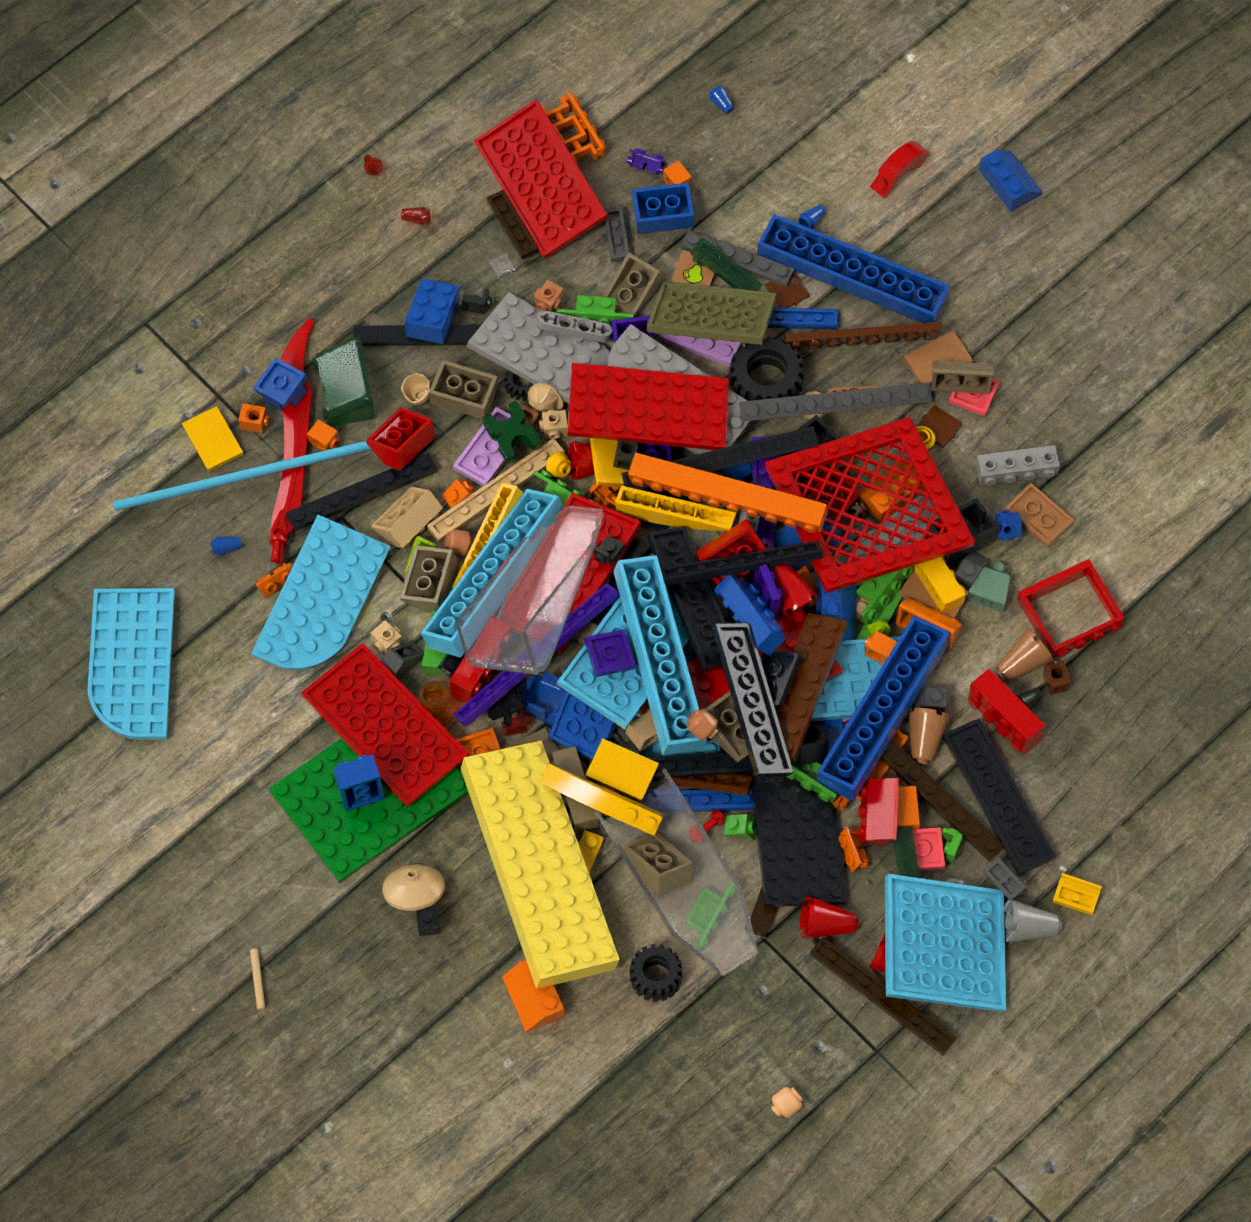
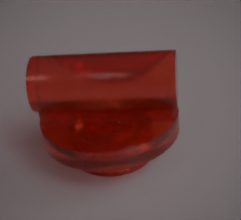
M366 155L364 157L365 172L372 176L381 173L383 169L382 162L377 158Z

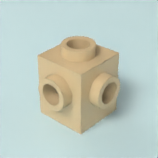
M565 410L542 412L539 428L540 432H544L545 439H558L567 436L568 426Z
M386 620L370 633L373 645L379 653L387 654L390 648L403 644L401 631L396 626L392 627Z

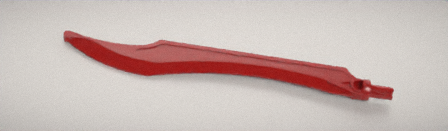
M307 319L286 346L280 359L303 373L306 347L314 326L312 319ZM308 380L303 384L306 394L299 404L294 407L289 403L282 410L284 460L307 455V433L309 432L313 392L312 385ZM305 466L282 471L280 488L272 514L269 541L270 545H272L271 562H275V564L283 562L284 547L288 544V536L293 532L285 512L302 506Z

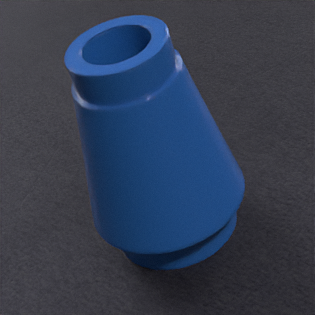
M717 86L708 94L710 101L725 114H729L734 110L735 107L725 88Z
M822 205L815 206L801 213L798 222L800 225L813 229L826 214V210Z
M216 536L215 539H211L213 555L218 554L221 556L241 549L240 537Z

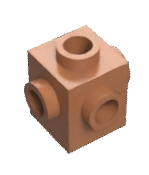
M547 280L542 288H538L534 294L537 309L550 312L560 309L564 299V288Z

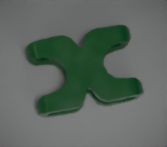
M517 401L508 405L511 417L507 421H497L491 414L482 417L483 425L492 440L498 441L499 453L507 464L515 461L513 447L516 444H527L532 451L541 448L538 434L532 425L525 424V413Z

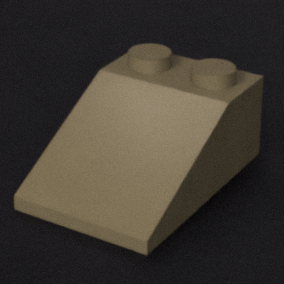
M628 252L603 297L616 298V313L633 314L634 318H636L657 292L666 273Z
M729 691L705 708V710L718 721L716 726L718 731L712 739L735 761L739 762L749 754L731 692Z
M657 832L654 836L649 834L622 845L623 851L646 887L658 897L692 883L693 862Z

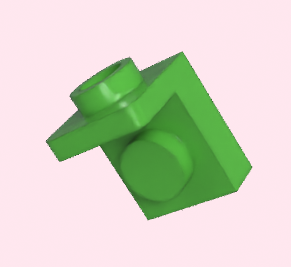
M943 828L942 839L947 841L944 853L947 854L945 861L954 863L963 834H960L959 831L953 828Z

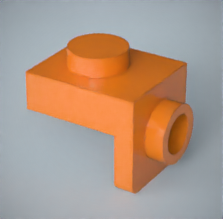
M456 479L441 496L453 508L475 492L473 490L474 486L468 480Z

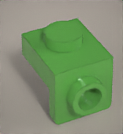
M748 814L726 816L723 835L727 838L745 836L749 840H755V819Z

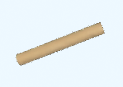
M251 949L250 957L257 1010L262 1011L266 1008L258 949Z

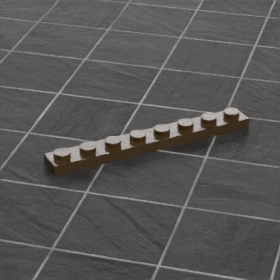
M891 739L880 759L908 786H916V793L954 829L963 834V838L988 861L995 857L1003 849L1002 843Z
M824 937L810 951V955L942 1056L945 1055L956 1041L954 1035L906 999L886 997V984Z

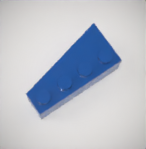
M727 575L714 589L718 596L721 595L725 599L722 602L725 607L730 608L735 613L733 618L737 623H750L758 651L770 656L785 640L782 627L775 621L774 613L769 610L768 602L762 597L761 589L755 583L750 584L734 575Z

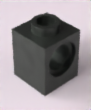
M618 440L613 467L629 470L634 455L637 453L638 442Z

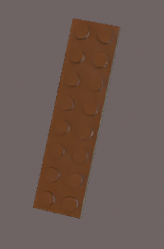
M941 322L793 333L785 334L784 343H790L794 351L800 350V347L808 346V349H818L819 345L835 348L839 347L841 343H846V346H857L858 342H866V345L877 344L878 340H885V343H895L897 339L903 338L905 342L916 341V337H923L924 340H933L941 332L942 326Z
M808 613L793 651V653H799L802 659L782 709H775L790 762L795 763L846 631L848 625L846 620Z

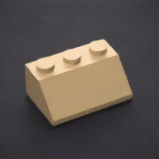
M411 486L371 528L393 546L403 548L412 542V538L416 534L421 533L425 529V525L430 520L435 519L439 515L438 512L443 507L430 490Z

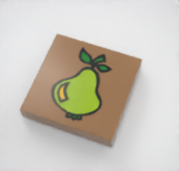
M683 250L671 282L711 286L719 266V260Z

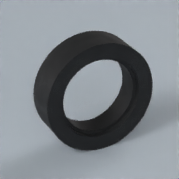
M811 721L804 740L812 743L802 744L795 763L791 762V764L805 765L816 763L824 759L828 754L829 733L827 729Z

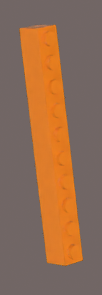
M635 453L628 472L629 479L634 485L651 486V489L655 491L666 490L674 496H688L690 500L700 502V500L706 501L714 507L721 505L727 507L730 511H743L751 517H765L767 521L774 523L780 521L788 527H802L810 533H815V531L821 533L828 512L827 504L639 453Z

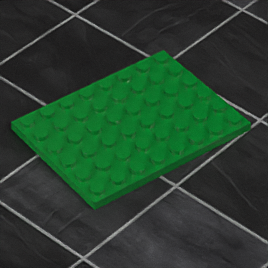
M341 738L269 787L268 791L340 884L466 796L469 792L460 770L456 767L408 808L381 781L384 800L345 812L333 767L344 761H354L359 756Z

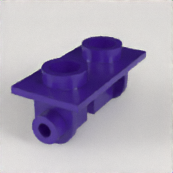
M635 148V151L629 149V152L632 154V157L628 156L626 163L629 166L642 170L644 163H646L645 171L656 175L663 174L665 167H662V165H667V162L663 160V156L654 153L653 156L646 154V151Z

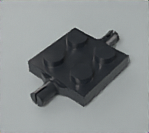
M526 677L488 709V717L494 721L503 717L504 726L512 725V715L517 710L526 707Z

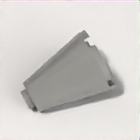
M1008 900L1005 904L1004 912H1007L1006 919H1004L1006 942L1056 936L1062 929V921L1055 914L1014 900Z

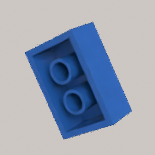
M689 183L632 189V204L637 234L694 227V212Z
M422 278L405 320L406 337L443 344L460 302L459 286Z
M362 755L354 761H344L333 767L345 812L385 799L380 774L373 755Z

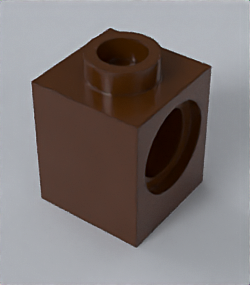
M1051 661L1044 665L1042 674L1049 695L1069 691L1071 681L1064 661ZM1052 674H1058L1061 678H1053Z

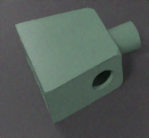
M994 562L992 569L983 567L968 592L967 601L1003 613L1010 576L1003 573L1006 566L1003 563Z

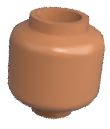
M453 529L450 533H446L444 548L453 550L456 556L465 557L474 539H471V534L468 531Z
M696 709L686 721L688 723V730L700 740H704L707 737L711 739L718 731L716 728L717 719L705 709Z

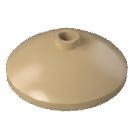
M422 864L406 865L396 869L385 879L382 887L383 896L388 904L397 909L406 911L421 910L433 905L442 897L445 890L444 878L439 871L430 866Z

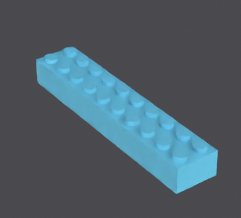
M526 489L421 632L429 649L461 658L489 616L493 614L517 581L562 510L563 505L559 496Z
M657 555L618 560L613 572L662 754L668 755L701 750L707 738L700 740L687 728V719L696 709L699 710Z

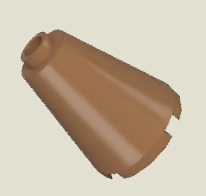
M1026 629L996 666L998 669L996 674L1003 682L1005 680L1011 682L1053 661L1048 649L1041 640L1033 638L1035 634L1030 629Z
M911 708L909 709L911 756L918 765L927 766L928 763L933 761L949 721V714L942 712V716L937 715V710L927 708H914V711Z

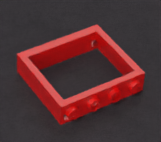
M1089 559L1018 592V603L1040 640L1052 655V659L1057 656L1059 658L1063 657L1074 648L1080 649L1091 640L1097 641L1110 631L1114 633L1120 630L1125 617ZM1086 576L1112 620L1055 646L1030 602Z

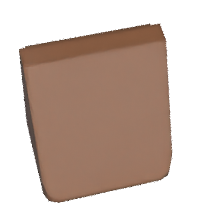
M522 404L521 408L525 413L526 424L534 426L542 416V413L535 411L528 404Z

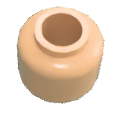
M783 1087L772 1097L771 1100L774 1105L771 1108L778 1117L783 1115L785 1118H790L802 1108L801 1101H803V1098L794 1087L791 1089Z

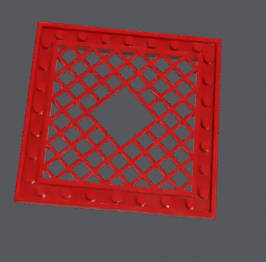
M911 417L769 460L764 464L776 491L805 498L807 491L818 494L815 499L817 502L821 496L831 499L827 506L828 512L838 515L836 522L825 518L824 522L833 526L831 532L822 530L821 533L816 531L815 533H810L802 527L796 526L795 528L801 543L819 541L823 558L810 561L826 593L975 545V540ZM887 446L885 452L879 450V448ZM894 447L901 450L899 456L888 453L890 448ZM869 452L867 457L860 455ZM873 452L883 456L880 462L870 459ZM904 452L908 460L901 458ZM851 457L849 463L842 461ZM886 457L896 461L893 467L883 464ZM855 458L865 461L862 468L852 465ZM899 462L909 465L906 472L896 469ZM833 463L830 469L824 467L825 465ZM868 463L878 466L875 473L865 470ZM836 464L846 467L844 473L834 470ZM912 467L917 476L909 474ZM881 468L891 471L888 478L878 474ZM814 469L812 474L805 472ZM818 469L828 473L826 479L815 476ZM849 469L859 472L857 478L847 475ZM894 473L904 476L901 483L891 479ZM831 474L841 478L839 484L828 481ZM862 474L872 477L870 484L860 480ZM800 475L810 478L807 485L797 482ZM907 478L917 481L914 488L904 484ZM844 479L854 482L852 489L841 486ZM875 479L886 482L883 489L873 485ZM813 480L823 483L820 490L810 487ZM889 483L899 487L896 493L886 490ZM920 483L924 491L917 489ZM857 484L893 497L880 526L844 512ZM826 485L836 488L833 495L823 492ZM799 487L805 489L803 494L801 493ZM902 488L912 492L909 498L899 495ZM839 490L849 493L846 500L836 497ZM915 493L925 497L922 503L912 500ZM897 499L906 502L904 509L894 506ZM928 499L933 507L925 505ZM834 501L844 504L841 511L831 507ZM910 504L920 507L917 514L907 511ZM923 509L933 512L930 519L920 516ZM891 510L902 513L899 520L889 517ZM936 514L941 523L933 521ZM904 515L915 518L912 525L902 522ZM842 516L852 520L849 527L839 523ZM918 520L928 523L925 530L915 527ZM855 521L865 525L862 532L852 528ZM886 521L896 524L894 531L884 528ZM931 525L941 528L939 535L929 532ZM868 526L878 530L875 537L865 533ZM899 526L910 529L907 536L897 533ZM836 527L846 530L844 537L834 534ZM881 531L891 535L888 542L878 538ZM912 531L923 534L920 541L910 537ZM850 532L859 535L857 543L847 539ZM822 535H825V536L828 537L827 540H826V542H825V540H824V538H823ZM863 537L873 541L870 548L860 544ZM894 537L904 540L902 547L892 544ZM831 538L841 541L839 548L828 545ZM876 542L886 546L883 553L873 549ZM844 543L854 546L852 553L841 550ZM858 548L867 551L865 559L855 555ZM830 551H833V552L836 553L835 556H834V558H833V556H832V554H831ZM839 554L849 557L846 564L836 561Z

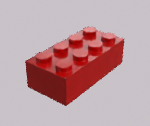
M489 616L450 679L451 697L465 704L481 691L485 685L491 682L493 678L491 674L495 669H499L504 653H508L513 645L511 642L513 635L511 634L510 625Z
M987 669L971 683L968 695L969 704L973 709H978L982 713L987 723H992L997 728L996 730L1001 737H1006L1011 742V746L1015 751H1020L1025 755L1042 741L1045 724L990 669Z

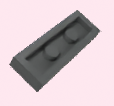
M622 207L605 209L609 216L604 221L611 262L624 261L629 248Z

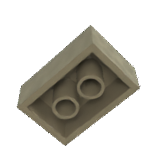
M442 360L429 391L430 404L482 419L483 416L488 415L498 390V376Z

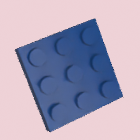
M566 691L548 737L569 748L575 746L577 752L593 759L602 739L610 741L616 724Z

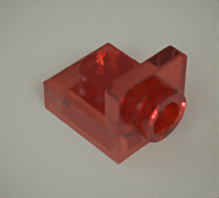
M524 708L519 709L520 719L512 718L511 726H504L503 721L501 722L503 737L527 733V725H530L528 713L524 714Z

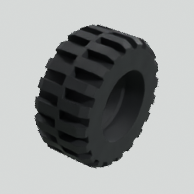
M767 336L762 345L745 343V347L741 345L737 349V353L733 355L730 363L729 383L731 390L747 401L799 396L803 388L804 363L800 358L799 352L797 350L793 351V346L790 343L785 344L784 340L780 338L774 340L773 337ZM771 365L780 369L785 377L774 385H761L754 382L748 374L757 366Z

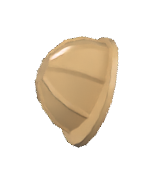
M546 383L534 384L528 391L529 404L535 411H560L564 405L563 398L558 391Z

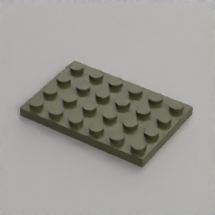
M662 281L647 324V332L762 345L776 302V293Z

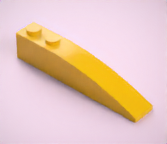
M501 483L452 588L456 586L523 495V492L517 486Z
M625 486L620 487L615 501L616 511L631 518L673 527L685 526L687 529L728 531L732 528L736 517V512Z
M548 763L540 781L578 802L653 836L663 818L662 813L550 763Z

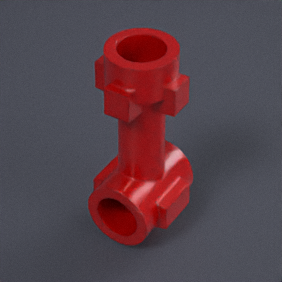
M721 811L711 812L709 814L711 819L702 827L696 824L689 831L691 838L696 843L703 844L709 838L707 832L715 825L721 826L726 818Z

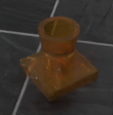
M439 680L426 682L420 688L419 695L416 697L443 727L456 719L453 714L462 707Z

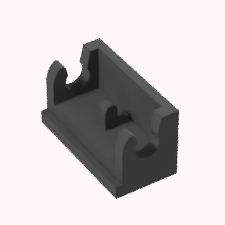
M999 857L983 870L987 877L1009 900L1016 901L1020 895L1024 896L1027 893L1026 886Z

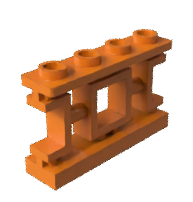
M567 92L566 97H560L561 106L548 112L542 105L550 120L556 118L558 121L553 126L567 149L574 147L575 151L570 154L577 165V159L590 153L594 160H597L599 156L601 159L605 157L606 145L603 139L598 138L595 126L590 125L588 115L584 110H581L576 96L573 97L571 92ZM570 107L574 115L564 118L563 114L568 113ZM573 125L578 135L564 140L559 131ZM588 136L591 143L582 147L580 143L586 141Z

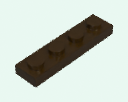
M504 190L486 197L488 205L521 260L537 253L538 247Z

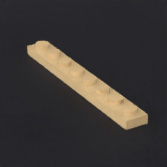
M552 438L542 445L540 449L535 450L429 523L427 529L440 543L445 539L446 533H450L453 529H460L489 509L501 483L519 488L536 476L533 474L535 470L541 472L542 469H546L547 460L552 454L556 452L565 453V451Z

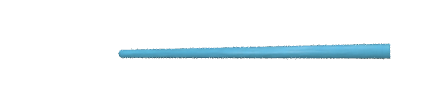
M366 441L113 501L115 511L351 455L371 450V448L367 445Z

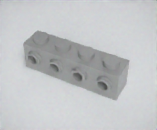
M1055 445L977 455L976 460L980 485L986 484L987 486L1000 482L1012 483L1022 479L1029 481L1038 477L1051 478L1058 475L1060 467Z

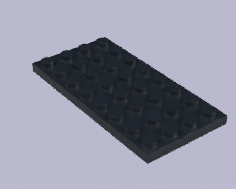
M826 757L818 761V763L822 765ZM750 773V776L753 777L751 789L765 907L806 906L808 901L804 900L807 896L817 898L832 905H846L848 900L841 844L838 839L840 835L836 807L832 802H825L820 799L815 791H808L800 785L801 782L796 779L791 780L786 776L755 777L754 773Z

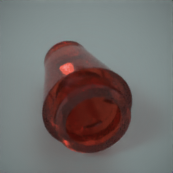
M425 207L402 209L401 219L423 226L430 221V210Z

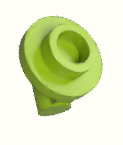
M887 620L867 625L868 632H870L872 637L876 631L886 636L890 633V626Z

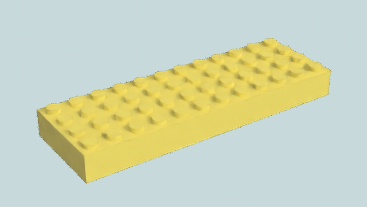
M542 740L464 757L461 766L462 775L536 989L613 971L620 960L561 794L540 782L549 763Z

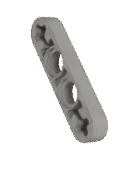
M542 311L537 319V326L549 332L598 342H607L612 335V327L607 323L550 311ZM567 322L570 326L562 327L560 323ZM586 326L589 328V330L582 331L579 329V327Z

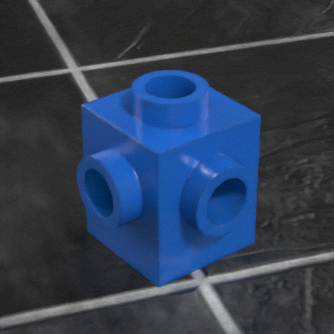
M1003 510L1000 513H995L994 521L999 526L997 539L1011 540L1012 538L1021 537V517L1019 512Z

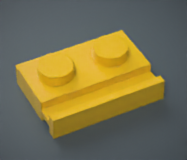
M1062 873L1053 903L1092 916L1102 886Z

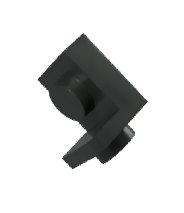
M489 289L484 290L483 297L474 294H463L462 310L485 315L486 309L490 308L492 297L489 296Z
M607 536L599 547L594 545L592 550L596 561L612 566L625 549L623 543Z

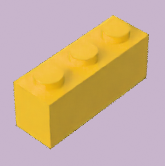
M944 556L913 566V569L942 614L963 605L966 596L965 589L962 585L958 584L953 570L947 567Z

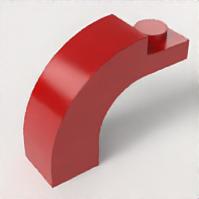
M910 141L902 145L882 164L878 170L879 174L870 187L883 198H887L901 177L912 168H920L930 152L916 141Z

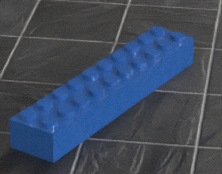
M773 214L758 243L757 255L792 267L796 272L921 323L936 322L949 297L950 285L776 214Z
M913 615L817 772L818 783L851 801L856 799L948 647L949 631Z

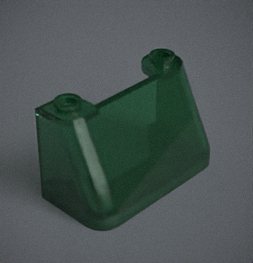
M360 336L353 337L317 353L316 358H313L314 369H319L326 407L322 409L324 421L328 420L329 426L333 427L376 419Z

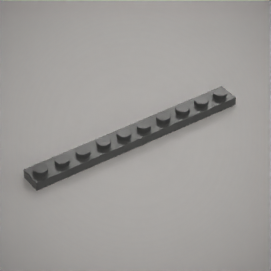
M929 382L739 402L741 422L929 403L932 402Z

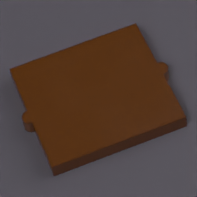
M794 273L787 287L773 281L765 284L769 292L776 293V303L780 308L797 306L799 302L809 297L808 292Z
M933 406L927 415H923V420L918 426L930 428L935 434V443L944 448L950 439L955 437V433L962 423L936 406Z

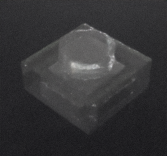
M506 253L489 261V266L498 280L515 272V267Z

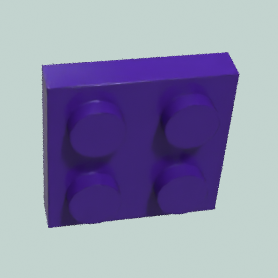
M767 564L759 566L757 586L761 589L762 597L768 602L769 610L774 613L775 618H778L779 609H781L780 600L783 599L780 588L775 586L773 571H769Z
M624 630L585 637L584 642L596 677L635 669L636 664Z

